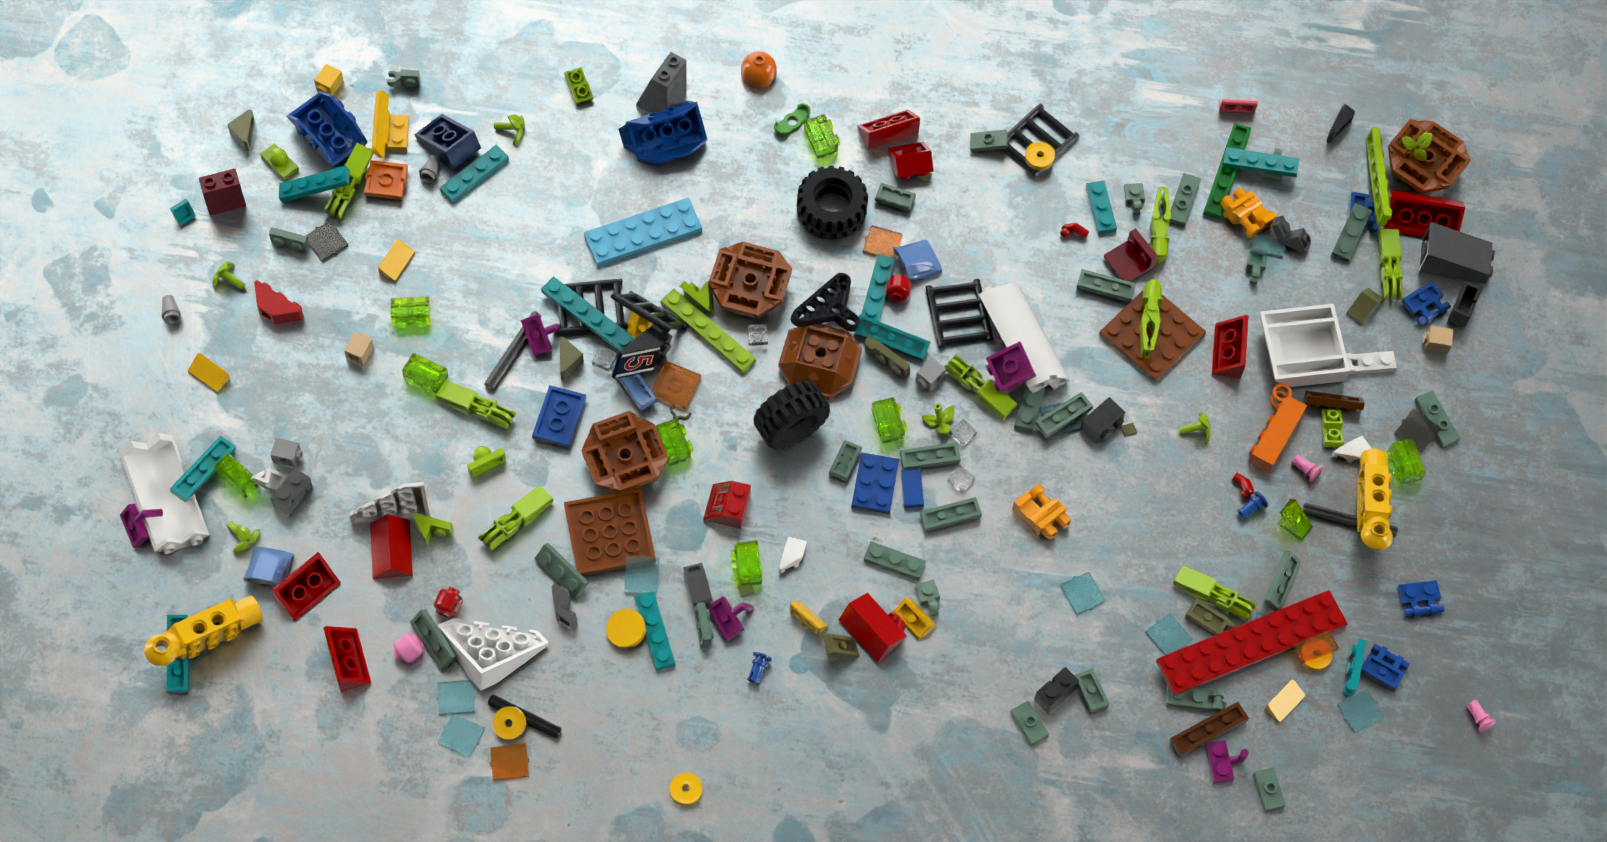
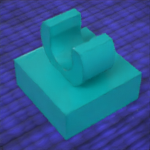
M187 199L170 208L180 226L196 216Z

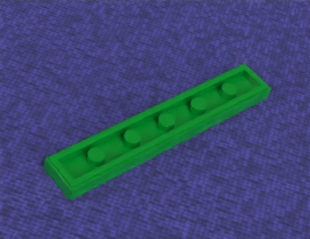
M1234 122L1226 147L1244 150L1251 128ZM1226 148L1202 214L1217 220L1221 219L1224 210L1220 202L1229 195L1237 172L1236 168L1223 167Z

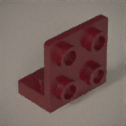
M1136 228L1130 231L1126 242L1104 254V259L1119 278L1129 282L1155 267L1158 255Z

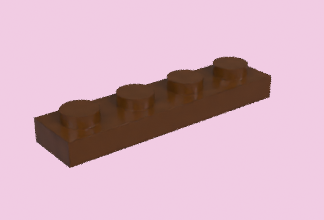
M1236 702L1171 737L1169 741L1179 757H1182L1247 722L1249 717L1240 703Z

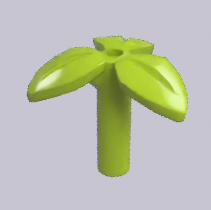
M516 114L508 115L507 117L510 122H494V129L516 131L513 144H517L523 136L522 128L525 129V121L522 115L520 117Z
M1424 132L1418 137L1417 142L1411 137L1406 136L1402 138V143L1408 150L1415 149L1413 155L1416 159L1425 161L1427 153L1421 148H1426L1430 145L1433 134Z
M231 261L224 262L215 273L212 281L215 290L219 278H225L240 290L245 286V283L227 271L235 266Z
M936 403L934 405L936 416L923 415L922 419L929 427L939 425L938 433L948 434L951 431V427L946 422L953 420L955 414L954 407L950 406L943 411L942 405Z
M1204 412L1199 414V423L1179 427L1180 434L1203 430L1206 433L1205 444L1210 440V423L1207 414Z
M233 521L227 524V528L241 541L233 549V553H241L247 550L249 547L248 543H255L259 538V529L254 530L250 534V530L245 526L236 525Z

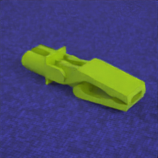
M356 143L345 164L350 169L349 185L332 190V195L323 211L324 213H328L335 199L336 201L330 215L334 217L341 203H343L337 215V218L341 219L355 192V184H360L374 154L372 149Z
M1164 186L1158 187L1150 221L1152 235L1149 245L1158 255L1156 264H1161L1167 257L1170 237H1166L1171 219L1169 191ZM1161 199H1162L1161 207H1162L1163 215H1164L1162 219H1161L1160 214H1159V212H1158V207H1159V205H1160V200H1161Z
M1379 229V265L1382 266L1381 285L1383 286L1384 299H1388L1389 296L1390 300H1395L1397 294V300H1402V279L1404 276H1402V269L1399 266V261L1402 259L1399 229Z
M1155 279L1148 281L1144 287L1141 306H1145L1139 326L1141 357L1149 359L1152 356L1160 326L1159 308L1163 300L1161 283ZM1150 325L1152 338L1148 346L1147 343L1149 339L1147 336L1146 328Z
M955 354L953 359L944 366L946 371L958 380V385L961 384L967 390L976 392L975 398L1002 420L1017 407V403L1007 394L1003 395L1001 391L997 392L991 379L985 382L981 373L973 367V364L971 366L968 365L958 355Z
M447 380L444 381L436 394L438 401L468 415L472 413L488 422L489 425L494 423L507 429L509 427L508 424H511L512 418L516 415L515 411L499 405L497 400L484 399L478 396L476 391Z
M540 485L511 506L512 512L510 514H504L499 519L494 520V524L478 537L479 540L483 541L490 551L494 550L503 541L506 540L508 542V539L518 531L520 524L526 527L553 503L554 499Z
M1184 565L1173 581V585L1206 603L1211 602L1218 608L1226 611L1227 614L1231 612L1246 621L1249 620L1253 609L1257 606L1255 602L1239 595L1238 590L1235 592L1227 587H1223L1218 584L1216 579Z

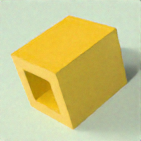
M328 64L324 65L314 79L318 92L322 91L332 96L344 81L342 71Z

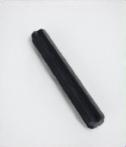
M494 694L490 696L488 700L489 706L497 710L509 706L516 707L524 713L526 724L554 738L560 736L561 727Z

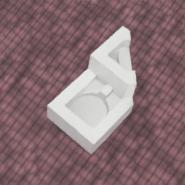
M1360 436L1339 447L1331 455L1335 458L1337 456L1346 459V462L1351 464L1354 460L1360 459L1363 451L1372 448L1364 437Z
M269 467L252 476L251 480L275 493L284 482L286 474Z
M792 537L787 538L778 573H783L785 569L792 566L794 568L799 567L807 541Z

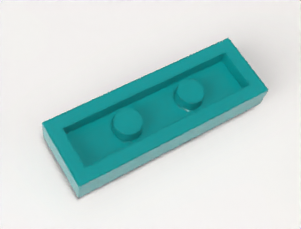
M1105 181L1086 183V190L1098 234L1116 232L1117 225Z

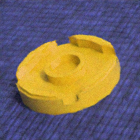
M621 609L615 612L609 618L606 625L608 639L615 646L622 649L638 645L646 633L644 618L632 609Z

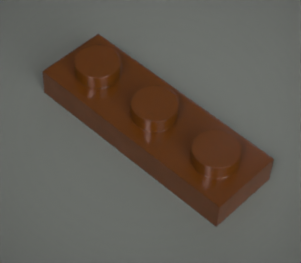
M1306 390L1304 395L1306 403L1312 407H1320V405L1327 406L1330 409H1339L1340 407L1346 408V410L1351 412L1364 410L1365 403L1361 397Z

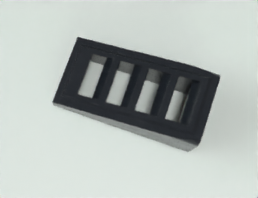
M1346 104L1341 107L1327 137L1328 143H1331L1353 120L1355 111Z

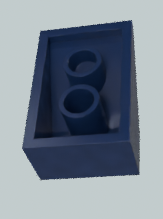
M441 114L414 134L431 153L438 156L443 164L452 169L461 165L462 162L481 149L473 130L444 114Z

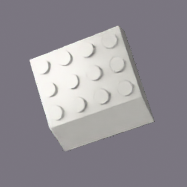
M1334 304L1261 311L1259 313L1276 382L1286 384L1289 387L1346 381L1350 368Z

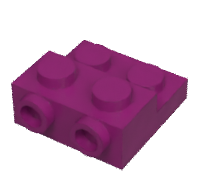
M1020 341L986 358L988 365H986L987 371L996 380L993 382L997 392L1001 391L1003 395L1020 388V384L1036 377L1035 371Z

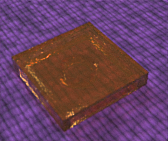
M666 361L651 391L657 398L686 409L701 379V374Z

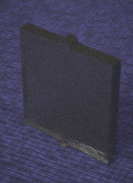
M331 221L316 227L314 231L305 235L308 238L309 245L322 262L333 255H337V252L349 246Z
M1413 409L1406 419H1402V424L1394 434L1423 453L1429 443H1433V438L1441 427Z

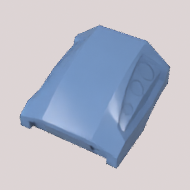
M927 240L893 248L894 253L898 256V262L902 264L905 275L910 281L925 279L942 272L939 260Z
M255 547L248 570L243 577L244 582L249 581L255 585L262 583L273 588L288 577L294 554L266 547Z

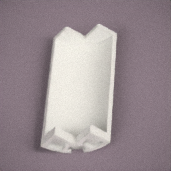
M1013 283L986 287L979 296L1006 347L1020 341L1035 371L1036 377L1025 382L1029 390L1035 393L1049 384L1054 390L1069 382L1070 379L1021 288Z
M158 433L146 443L130 441L119 450V454L140 512L149 509L163 510L162 517H149L144 520L154 551L170 554L178 549L201 544L203 539L209 536V532L195 494L185 503L170 492V488L186 472L173 435Z

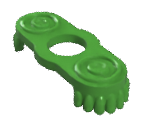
M805 103L798 104L797 109L787 114L779 123L776 121L774 124L776 134L786 136L791 131L799 128L801 123L808 119L811 113L810 106ZM793 117L798 122L796 125H789L787 120Z

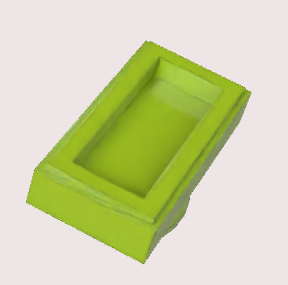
M275 143L260 153L261 158L284 180L299 170V167L288 157L285 150L279 148Z
M486 446L477 447L473 452L474 462L467 465L468 473L471 478H474L506 462L503 448L491 452Z

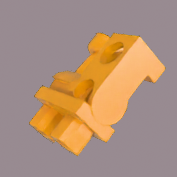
M1241 187L1232 195L1236 199L1235 201L1227 195L1220 202L1225 210L1223 216L1226 219L1228 218L1232 224L1240 223L1246 229L1245 233L1249 238H1253L1258 232L1261 233L1271 227L1277 217L1273 211L1269 212L1262 205L1261 201L1255 197L1253 191L1247 193Z
M1037 484L1029 493L1026 491L1014 501L1012 510L1038 536L1043 534L1048 540H1051L1057 534V530L1053 525L1057 523L1062 529H1065L1070 525L1071 519L1066 514L1067 508L1059 500L1049 499L1043 493L1044 488ZM1032 499H1038L1042 506L1039 508Z

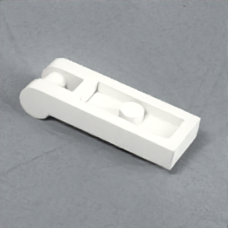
M1393 351L1361 354L1346 353L1350 368L1349 375L1391 372L1397 369Z

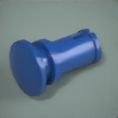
M1256 491L1254 493L1255 497H1251L1248 503L1237 510L1242 519L1245 520L1255 511H1260L1262 506L1265 508L1269 506L1267 500L1260 492Z
M753 652L756 658L752 660L753 666L747 680L754 684H759L764 668L768 666L767 661L771 662L772 658L764 653Z

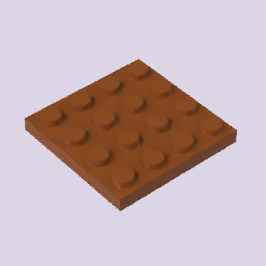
M1142 290L1100 330L1099 335L1153 381L1157 382L1205 335L1206 331L1162 295L1163 300L1159 308L1160 326L1151 358H1142L1139 326L1145 306H1141L1143 299ZM1150 325L1146 328L1147 336L1149 339L1147 343L1148 346L1152 338Z
M641 488L623 493H612L564 502L576 569L582 576L656 562Z

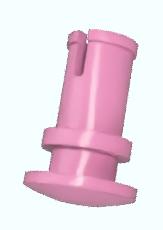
M1297 454L1293 459L1294 461L1291 462L1292 465L1304 472L1306 477H1310V482L1316 480L1323 469L1322 466L1316 468V464H1311L1300 454Z
M1477 700L1470 702L1466 706L1475 718L1476 725L1480 726L1478 728L1479 732L1490 729L1496 723L1495 719H1490V715L1484 712Z

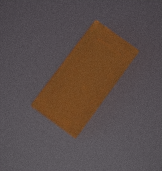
M1330 630L1296 643L1293 646L1302 664L1336 651L1339 648Z

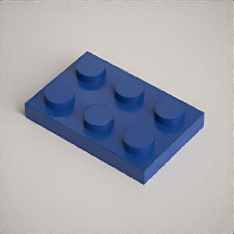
M549 385L532 434V439L570 448L586 401V394Z
M861 452L851 508L890 514L899 463L898 458Z

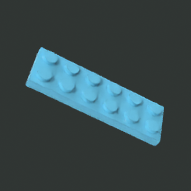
M688 197L584 232V237L596 265L600 266L702 232V226Z

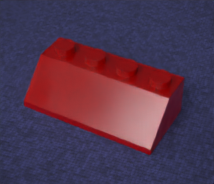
M1389 190V206L1392 209V216L1385 224L1384 229H1399L1401 234L1424 237L1430 222L1460 232L1465 211L1463 201Z

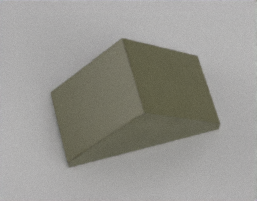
M247 110L227 124L230 134L245 151H250L255 121L252 110Z
M1367 288L1359 294L1346 314L1362 325L1383 301V298L1370 288Z
M560 337L561 380H565L584 360L581 351L567 339Z

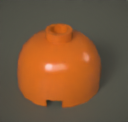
M755 51L744 58L741 64V77L745 83L750 84V87L765 88L776 79L777 66L775 60L768 53Z

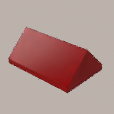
M904 110L857 126L867 150L919 134L920 117L910 110Z
M1248 315L1215 323L1213 375L1241 378L1246 365Z
M386 514L371 522L373 579L413 576L410 520Z
M317 552L271 591L275 601L295 621L341 582L321 554Z
M868 592L850 602L838 619L877 663L907 637Z
M325 626L323 629L340 691L344 692L369 685L371 679L357 628Z

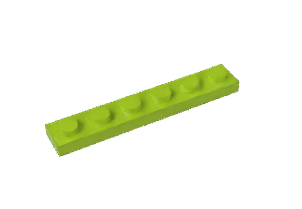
M1372 127L1366 137L1376 223L1377 226L1384 227L1387 221L1391 219L1392 209L1389 206L1390 194L1387 191L1388 180L1385 175L1386 165L1383 160L1382 136H1380L1379 128Z
M673 288L661 299V304L686 323L694 333L742 374L756 362V358L676 289Z

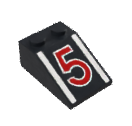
M653 324L619 351L612 378L617 379L650 372L658 366H663L667 361L666 355L671 348L670 343L673 336Z

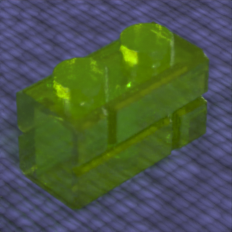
M822 114L804 121V130L818 159L838 152L840 140L838 135H834L832 131L833 124L830 119L827 120L826 116Z
M429 296L391 298L392 326L396 325L403 328L407 325L415 324L418 327H423L426 324H431Z
M412 353L402 370L403 378L407 383L411 385L416 383L428 393H438L442 384L448 378L447 368L416 353Z
M893 397L874 401L871 410L881 442L884 444L893 440L903 439L905 431H907V425L905 420H901L900 414H902L900 404L896 403Z
M673 419L656 425V429L669 457L668 464L672 466L689 460L693 447L690 440L686 441L684 436L687 434L684 424H679L678 419Z
M1411 438L1393 442L1387 451L1388 460L1393 462V473L1395 478L1399 479L1400 484L1422 480L1426 472L1414 440Z
M229 453L214 466L217 475L244 498H247L259 486L251 480L254 474L249 472L246 467Z
M758 541L734 543V550H731V561L736 562V568H733L734 580H738V586L761 584L762 571Z

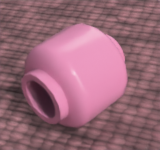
M406 633L394 643L395 651L393 654L400 662L404 660L406 663H411L422 655L424 644L416 634Z

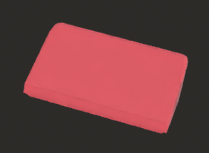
M1219 99V111L1255 113L1258 101Z

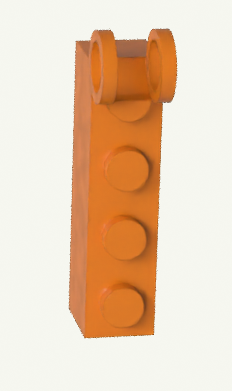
M1278 384L1274 387L1269 401L1277 412L1275 416L1273 414L1270 415L1266 422L1269 425L1266 430L1262 429L1257 438L1260 440L1258 445L1253 444L1249 452L1251 455L1249 462L1268 473L1274 466L1307 405L1291 397L1292 390L1286 384ZM1278 388H1284V389H1286V390L1288 391V395H1287L1284 391L1277 390V389H1278Z

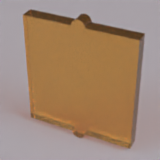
M871 225L868 236L865 237L866 242L863 253L874 256L881 254L895 258L896 254L893 248L900 247L899 244L903 234Z
M526 743L490 747V766L492 767L493 781L529 777L528 762L530 760L527 757Z

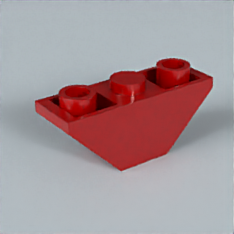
M258 280L254 282L257 307L261 316L273 324L300 321L304 318L302 307L297 302L292 303L287 300L283 293L273 291L271 286L265 282L261 283Z

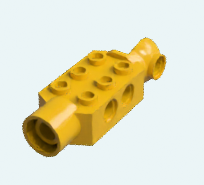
M1368 449L1360 455V471L1357 480V532L1361 533V539L1365 545L1375 550H1383L1388 548L1393 540L1388 519L1392 514V505H1389L1392 496V490L1389 489L1391 473H1388L1387 453L1380 449Z
M251 595L237 602L231 599L223 601L173 624L168 631L148 639L144 646L145 657L150 663L157 666L169 665L177 657L182 660L188 657L194 658L205 649L211 650L224 640L231 641L240 631L263 621L261 609L255 598ZM164 646L166 650L159 651L157 647Z

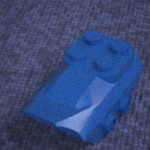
M322 91L286 116L296 127L298 134L302 138L305 137L313 150H317L332 167L339 168L345 166L356 143L365 146L368 142L356 123L355 116L350 111L347 112L344 109V105L339 99H335L331 94Z
M693 101L675 104L665 108L664 111L651 112L647 116L626 121V124L618 129L623 147L634 153L637 161L666 163L673 158L688 156L708 141L698 103Z

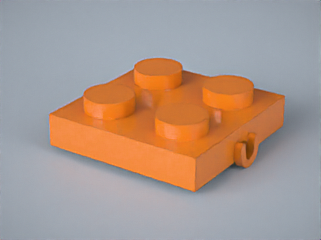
M371 160L368 173L365 174L366 185L364 195L402 200L404 186H406L408 164Z

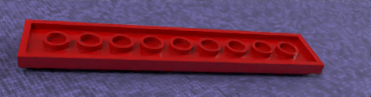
M1327 590L1157 658L1156 663L1173 696H1176L1300 646L1311 639H1317L1342 629L1348 623L1330 590Z

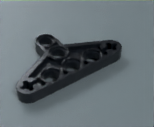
M845 273L836 274L800 304L791 315L790 320L793 325L805 327L834 321L847 331H855L860 324V318L846 307L851 286L850 276ZM828 288L833 289L836 293L829 292ZM817 297L823 298L825 302L819 301ZM806 306H810V307L814 308L815 311H811V310L807 309ZM832 309H837L840 313H835ZM847 320H851L855 324H850L847 322Z

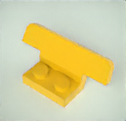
M383 90L376 92L372 135V151L378 158H384L385 150L407 151L409 115H390L388 111L389 95Z

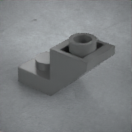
M1284 215L1275 219L1271 227L1278 241L1301 253H1306L1311 245V238L1305 229L1301 228L1291 231Z
M698 563L683 567L693 606L700 602H705V605L713 602L703 564Z
M553 584L551 589L556 619L571 630H574L577 626L576 614L570 609L565 610L571 602L569 591L563 586L558 587Z

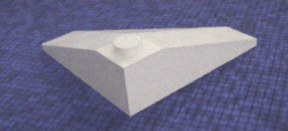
M424 482L402 484L362 507L349 513L351 524L373 522L386 514L405 519H413L414 513L431 517L428 488Z
M453 618L437 625L457 655L456 658L480 690L498 683L549 645V642L537 630L530 629L529 633L517 632V627L502 625L501 629L490 628L489 623L474 621L473 625L461 623L462 619Z

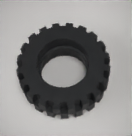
M828 166L825 169L824 167L818 168L817 172L811 171L808 177H804L802 184L798 188L797 215L800 217L801 224L803 226L806 225V229L812 233L814 231L816 236L821 237L822 235L825 236V239H831V237L841 239L842 235L846 237L851 235L852 230L855 232L860 228L867 214L868 193L866 192V185L862 183V179L858 175L854 176L853 171H846L844 167L834 168V166ZM834 193L843 196L849 202V205L841 211L830 212L820 208L815 200L821 195Z
M798 381L793 385L785 386L782 390H778L760 405V408L756 410L754 415V426L768 447L776 450L779 448L785 449L802 442L803 439L808 438L813 432L817 431L828 419L830 406L815 383Z

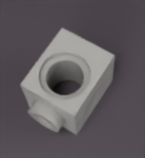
M931 357L917 371L915 381L922 389H927L930 392L945 377L946 368Z
M276 438L270 456L275 464L296 468L297 462H300L302 459L303 451L298 442Z

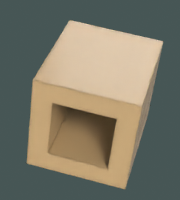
M1431 325L1428 332H1424L1423 335L1425 350L1448 354L1452 347L1453 329Z
M354 332L344 350L346 359L364 366L374 348L373 341L367 334Z

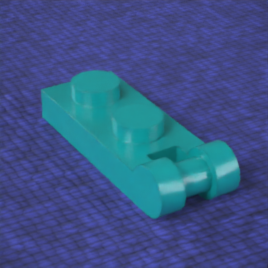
M1358 639L1356 644L1351 646L1349 656L1352 657V661L1348 663L1346 670L1349 678L1342 689V693L1346 697L1353 696L1358 688L1366 640Z

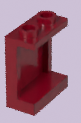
M235 168L199 178L210 216L246 206Z

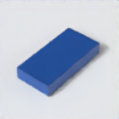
M921 469L901 470L904 508L924 507Z

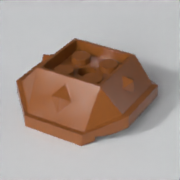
M1409 119L1388 146L1391 174L1421 194L1450 188L1471 161L1464 141L1434 121ZM1424 132L1432 133L1430 145L1426 148H1421L1427 153L1426 159L1428 160L1420 161L1416 159L1413 155L1415 149L1408 150L1402 143L1403 137H1411L1417 142L1418 137Z
M740 242L719 249L709 279V286L721 309L759 319L782 304L792 274V267L777 250ZM752 280V281H754V282H753V283H748V282H746V281Z
M822 324L796 327L788 330L778 367L788 385H793L798 381H810L817 385L826 400H830L836 394L852 386L862 348L852 335L845 330ZM822 354V355H824V357L820 358V357H817L816 355Z
M630 411L593 423L581 450L595 486L617 493H623L657 481L669 461L655 424L636 416V414ZM622 455H629V456H630V457L627 458V459L621 458Z

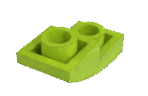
M582 67L564 72L576 104L594 99Z
M1322 409L1324 447L1339 448L1344 445L1341 410Z

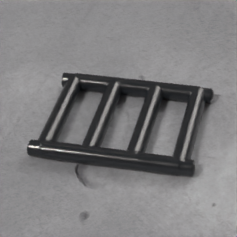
M1041 103L1033 108L1008 132V141L1015 137L1028 147L1033 142L1020 132L1027 125L1056 149L1054 151V161L1080 137L1077 132H1071L1045 111ZM1039 114L1068 139L1060 144L1033 122L1032 119ZM1009 143L1008 148L1004 149L1028 168L1034 178L1044 171L1034 170L1029 167L1025 161V156Z
M608 279L568 283L565 285L571 290H575V293L583 299L584 289H594L596 309L605 315L602 288L613 287V292L621 294L623 280ZM615 301L617 322L615 323L621 328L627 329L628 324L624 320L623 306ZM558 305L560 322L558 335L593 332L580 321L579 326L568 327L566 311Z
M974 279L973 282L933 288L932 285L925 287L939 348H944L947 344L983 339L993 341L988 312L979 296L983 291L980 279ZM975 289L977 299L936 304L935 295ZM979 306L980 315L940 321L938 311ZM981 322L984 328V332L944 337L942 328Z
M633 291L624 294H617L615 292L611 294V298L617 303L668 333L670 330H686L688 327L680 319Z

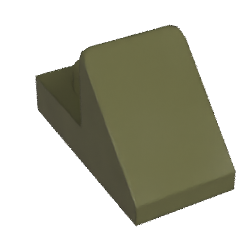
M830 633L823 636L829 663L859 656L854 637Z

